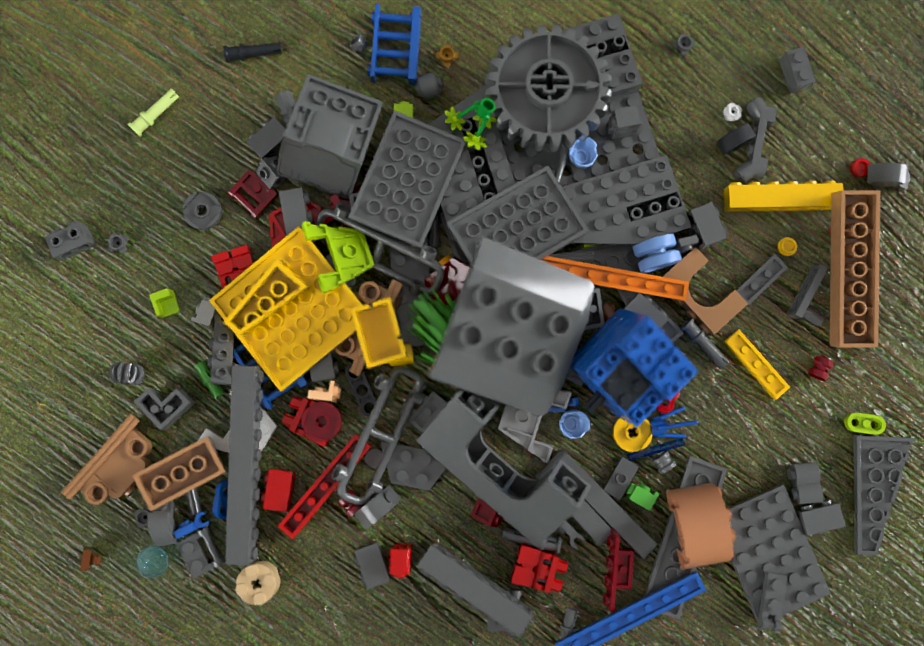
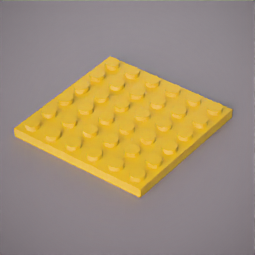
M300 226L209 300L225 321L275 261L283 263L310 286L245 334L238 335L233 331L280 392H283L356 332L350 309L363 306L346 283L326 294H322L317 279L318 276L336 271L311 240H305Z

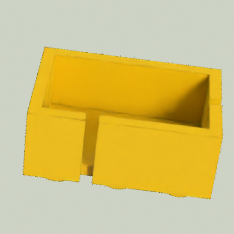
M390 298L373 302L374 309H371L369 304L350 309L367 368L408 357L403 340L398 339L402 335Z

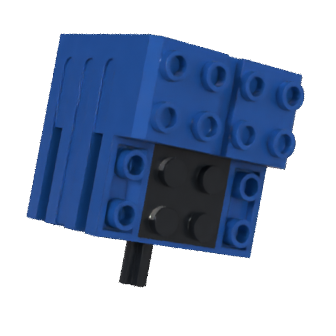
M621 308L575 353L570 365V369L594 393L583 405L591 414L604 403L615 416L620 417L624 421L626 420L635 427H638L664 399L671 401L698 373V370L671 343L672 341L650 317Z

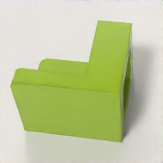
M166 288L149 295L157 317L165 318L180 312L173 290Z

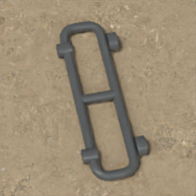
M336 204L335 210L324 209L319 213L315 225L324 224L325 218L329 216L378 240L372 257L374 262L373 269L409 286L408 291L412 295H419L420 292L424 294V291L428 295H432L433 290L436 293L440 289L444 279V269L439 262L434 260L437 251L433 247L423 246L421 251L418 252L361 223L348 218L351 208L345 204ZM318 239L326 245L325 250L330 253L326 239ZM385 244L434 268L437 275L433 285L426 287L420 280H412L380 264L379 261Z
M398 366L390 372L389 376L383 373L377 376L374 386L382 391L347 466L338 464L332 473V479L339 481L337 490L340 498L362 505L372 498L374 492L380 493L382 491L383 483L380 482L384 470L415 403L421 404L424 400V394L421 393L424 384L423 378L417 371L406 366ZM399 374H405L414 378L416 384L414 389L409 392L408 402L393 434L389 435L373 427L396 377ZM369 436H373L388 442V445L373 478L367 483L366 493L358 497L347 493L345 488Z

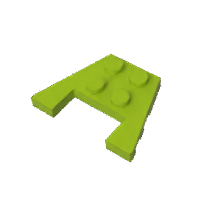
M302 222L301 227L306 241L326 239L336 272L318 276L317 279L322 294H326L373 268L374 262L364 233L351 228H332L325 224L313 225L310 222Z

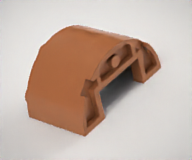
M713 483L667 490L666 496L669 510L674 512L681 549H677L681 570L728 562L734 558L733 541L736 540V535L733 528H731L730 520H732L730 509L725 507L720 487H716Z

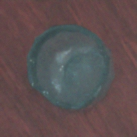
M149 546L143 549L137 556V568L145 577L155 578L162 575L167 569L168 556L161 547Z

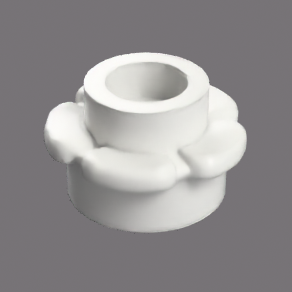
M729 103L723 110L724 117L728 121L738 120L742 115L741 107L735 105V103Z

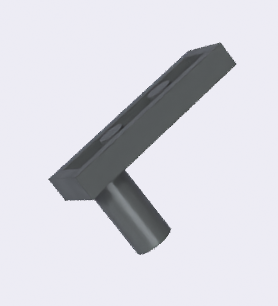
M822 264L811 266L786 314L792 319L804 318L815 326L822 324L824 317L808 308L828 269Z

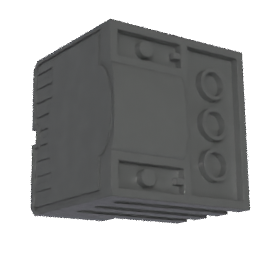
M308 74L283 135L277 173L286 178L306 185L312 184L317 186V189L349 199V194L352 193L383 102L352 91L348 87H342Z

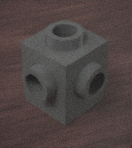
M277 155L262 159L259 163L260 166L256 170L258 176L269 189L282 185L287 179L277 173L279 161Z

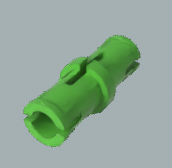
M201 361L194 366L203 380L202 384L207 386L214 399L225 394L220 384H211V370L207 367L205 361Z

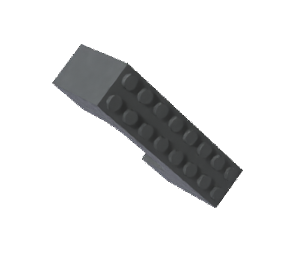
M461 388L418 438L417 442L538 547L580 508L591 485L561 459L541 478L530 479L522 476L495 453L482 437V427L498 409L499 405L490 398Z

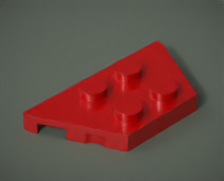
M310 201V204H307L308 211H311L313 216V222L310 224L315 225L319 213L324 209ZM281 207L269 214L272 248L286 237ZM327 216L324 224L328 225L336 219Z

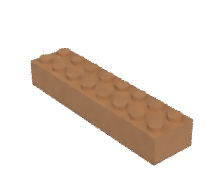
M880 190L838 191L831 193L830 346L878 347Z

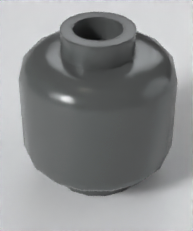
M434 72L419 76L415 87L420 98L423 97L425 100H429L441 95V88L444 87L441 76L437 77Z

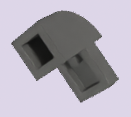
M901 163L868 165V184L876 188L892 186L898 190H908L910 174L907 171V165Z
M388 485L354 515L365 529H368L402 499Z
M174 500L148 513L149 533L157 547L177 543L174 531L178 530V526L173 519Z

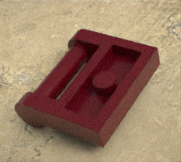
M250 169L228 192V196L237 200L251 213L255 220L260 218L266 208L279 196L272 188L269 189L262 179ZM242 188L260 203L257 208L239 193Z

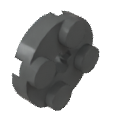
M208 192L193 193L183 204L185 221L198 230L207 231L218 224L223 214V208L219 200ZM200 207H207L205 215H199L200 211L198 209Z

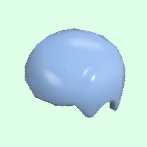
M587 137L585 141L576 139L573 147L569 149L571 163L578 168L591 166L598 156L596 142L590 137Z
M568 410L559 420V429L564 436L570 439L581 438L590 430V419L587 414L580 410Z

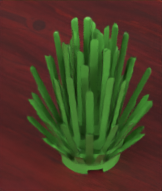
M434 290L432 293L437 299L434 301L424 291V296L430 303L422 295H419L418 298L420 300L413 301L419 312L412 304H409L417 316L414 318L410 313H406L416 323L413 324V327L418 331L415 332L411 328L406 329L425 343L426 347L437 353L453 313L452 310H454L456 304L447 293L445 299L450 307L443 304ZM422 353V356L415 355V357L431 365L434 363L435 357L426 353Z

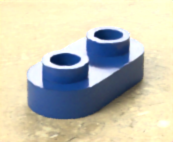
M223 479L217 484L212 509L215 517L225 520L227 519L228 479Z

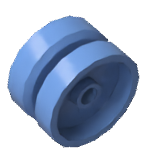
M674 234L654 237L632 247L635 257H647L638 263L640 273L659 270L682 261L678 250H669L677 244Z

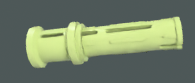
M170 88L146 112H140V116L135 121L129 122V127L141 137L142 132L147 127L153 126L154 120L180 97Z

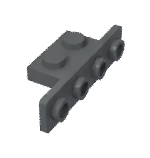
M218 312L215 313L214 337L209 338V349L213 351L212 355H208L207 367H211V384L230 385L234 332L224 323V319Z

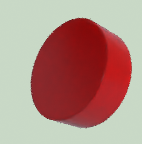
M859 158L851 164L850 171L853 176L863 178L868 175V165H871V163L865 158Z

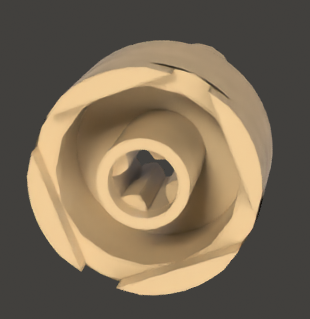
M268 561L253 562L238 575L236 593L244 602L251 605H262L267 602L280 587L281 581L277 568ZM257 579L260 580V586L257 585Z

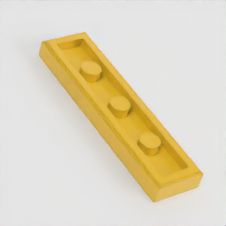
M739 329L723 342L774 400H777L790 388L786 381Z

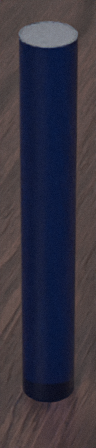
M683 438L637 452L628 453L627 456L629 461L685 446V441Z

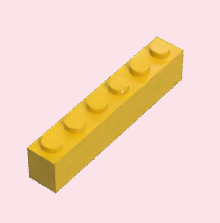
M791 181L786 184L769 182L767 185H760V182H751L748 185H741L740 182L730 183L723 190L724 211L831 210V193L843 191V183L825 181L823 184H817L816 181H808L805 184H798L797 181Z

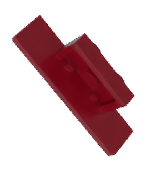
M611 529L610 536L607 538L609 555L606 556V566L608 571L604 577L606 593L603 594V604L609 612H614L616 589H632L634 550L632 548H619L620 535L615 529Z

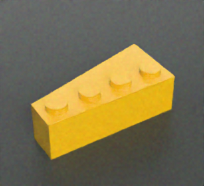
M275 261L224 323L238 335L245 334L310 286L283 263Z

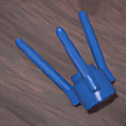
M683 406L661 416L653 417V421H649L652 436L657 438H686L685 434L664 432H668L670 428L698 424V421L667 424L666 420L662 421L685 410L686 408Z

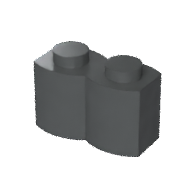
M818 463L789 464L787 476L792 482L790 497L794 500V503L823 502Z

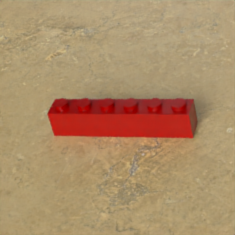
M359 434L354 435L278 525L291 539H294L337 489L339 481L332 479L333 470L338 464L347 466L360 438ZM366 442L357 464L372 448L369 442Z

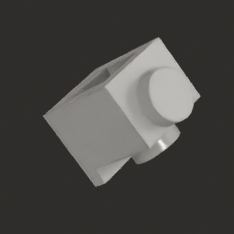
M205 297V300H202L201 304L197 305L195 311L197 316L196 318L192 317L191 321L214 328L217 310L210 303L209 300L211 298Z

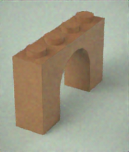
M695 247L682 258V261L676 263L662 277L690 282L692 276L708 260ZM689 286L686 301L673 299L678 306H682L686 310V315L689 318L692 317L700 325L699 328L703 329L706 335L708 334L709 336L716 334L748 305L743 297L736 290H733L715 306L704 307L692 299L689 293Z

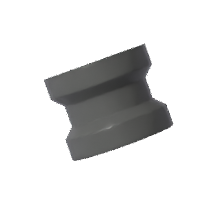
M668 451L662 452L651 461L653 465L658 467L659 474L668 472L676 465V462L669 457Z

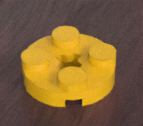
M619 417L613 426L612 437L621 449L628 452H637L645 449L651 442V425L645 419L638 427H635ZM633 427H635V432L637 433V436H632L630 438L628 436L629 433L627 431L628 429H633Z

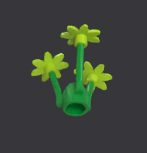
M484 98L481 102L475 101L472 106L462 112H455L454 107H451L450 112L444 111L448 117L445 122L451 123L452 130L457 128L461 131V124L465 123L462 117L475 109L477 115L472 119L479 121V129L474 135L467 131V136H464L463 139L469 142L468 147L474 145L475 149L479 151L480 147H487L483 143L486 141V138L481 137L485 125L491 129V122H497L495 117L490 116L495 110V103L489 98Z

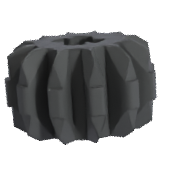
M116 362L111 364L109 380L118 384L139 385L144 379V367L138 364Z

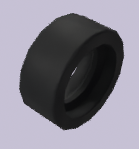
M748 123L724 135L717 141V144L723 155H727L756 138V135Z

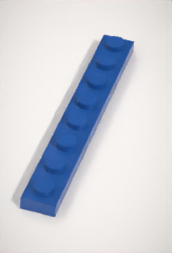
M694 571L554 642L555 646H599L706 591L698 573Z

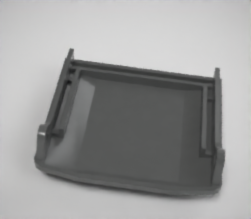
M481 237L480 241L476 240L475 242L478 245L433 366L427 369L430 372L429 377L539 416L545 415L564 384L586 326L594 293V284L583 277Z

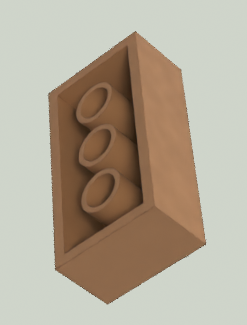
M210 436L132 476L150 511L223 474L227 469Z

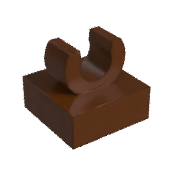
M84 547L80 571H88L89 564L100 565L101 554H91L92 547Z

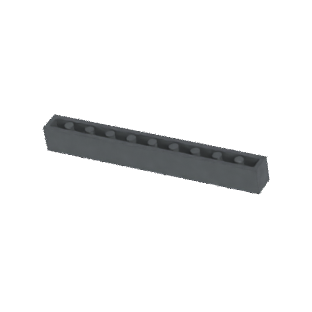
M302 187L279 191L286 236L298 226L301 227L302 222H313L312 212L308 211L307 204H310L308 192L305 193ZM335 349L310 369L312 382L337 378L340 370L338 362L334 361Z
M257 365L232 366L225 564L249 566L258 556L256 540L259 530L256 526L259 518L257 501L260 497L258 481L261 471L258 469V465L261 459L259 441L262 438L260 421L263 416L260 404L263 400L261 382L264 379V372L261 366Z

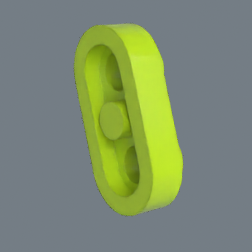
M850 413L844 419L845 427L851 432L879 435L886 428L885 420L878 415ZM853 419H855L856 424L854 426L852 425ZM871 422L875 423L874 428L871 427Z

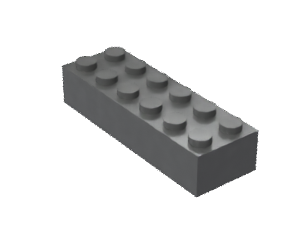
M436 542L429 547L418 564L422 574L429 578L433 576L438 580L436 583L444 589L450 588L453 590L455 597L461 601L465 599L470 602L472 609L478 613L483 611L488 615V620L496 625L498 623L505 627L504 630L513 637L515 635L518 637L522 635L534 615L532 608Z

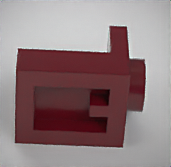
M478 498L470 516L490 527L497 528L502 523L503 517L485 501Z

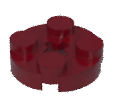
M317 402L304 411L301 424L310 439L319 442L327 441L339 433L342 426L341 413L330 403ZM324 416L327 424L319 427L317 419H321Z

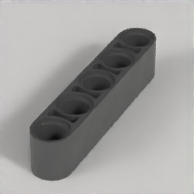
M548 463L535 477L537 479L543 477L553 466ZM584 500L572 517L601 547L607 541L608 536H610L611 528Z

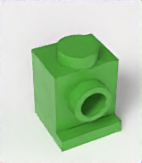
M630 483L626 490V498L650 511L659 493L653 490L650 493V488L641 483L639 486Z

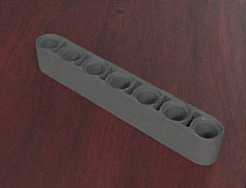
M561 449L548 463L554 466L561 459L589 483L591 488L585 497V501L645 559L658 545L567 452Z

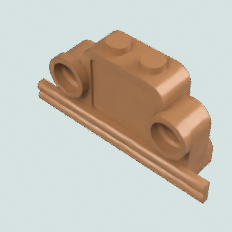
M392 280L387 289L375 282L368 281L361 285L359 293H353L363 305L369 304L371 309H374L373 302L390 298L396 314L403 299V296L399 295L403 284ZM356 331L336 347L335 351L340 355L353 359L354 362L349 371L360 376L367 365Z
M131 413L61 493L71 500L80 491L85 495L86 500L93 505L108 501L111 497L119 498L132 495L137 485L132 475L151 466V461L146 456L152 451V443L136 427L140 420Z

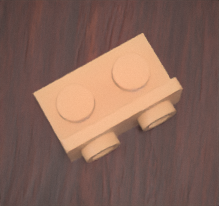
M330 381L329 390L315 387L314 391L309 390L308 398L313 401L337 403V399L341 397V388H339V384L335 381Z

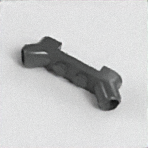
M761 97L753 99L746 105V110L754 120V125L751 128L756 138L747 146L746 154H748V160L734 171L736 179L742 183L747 182L751 178L763 179L767 168L768 159L761 157L766 128L775 123L777 109L776 107L767 106Z

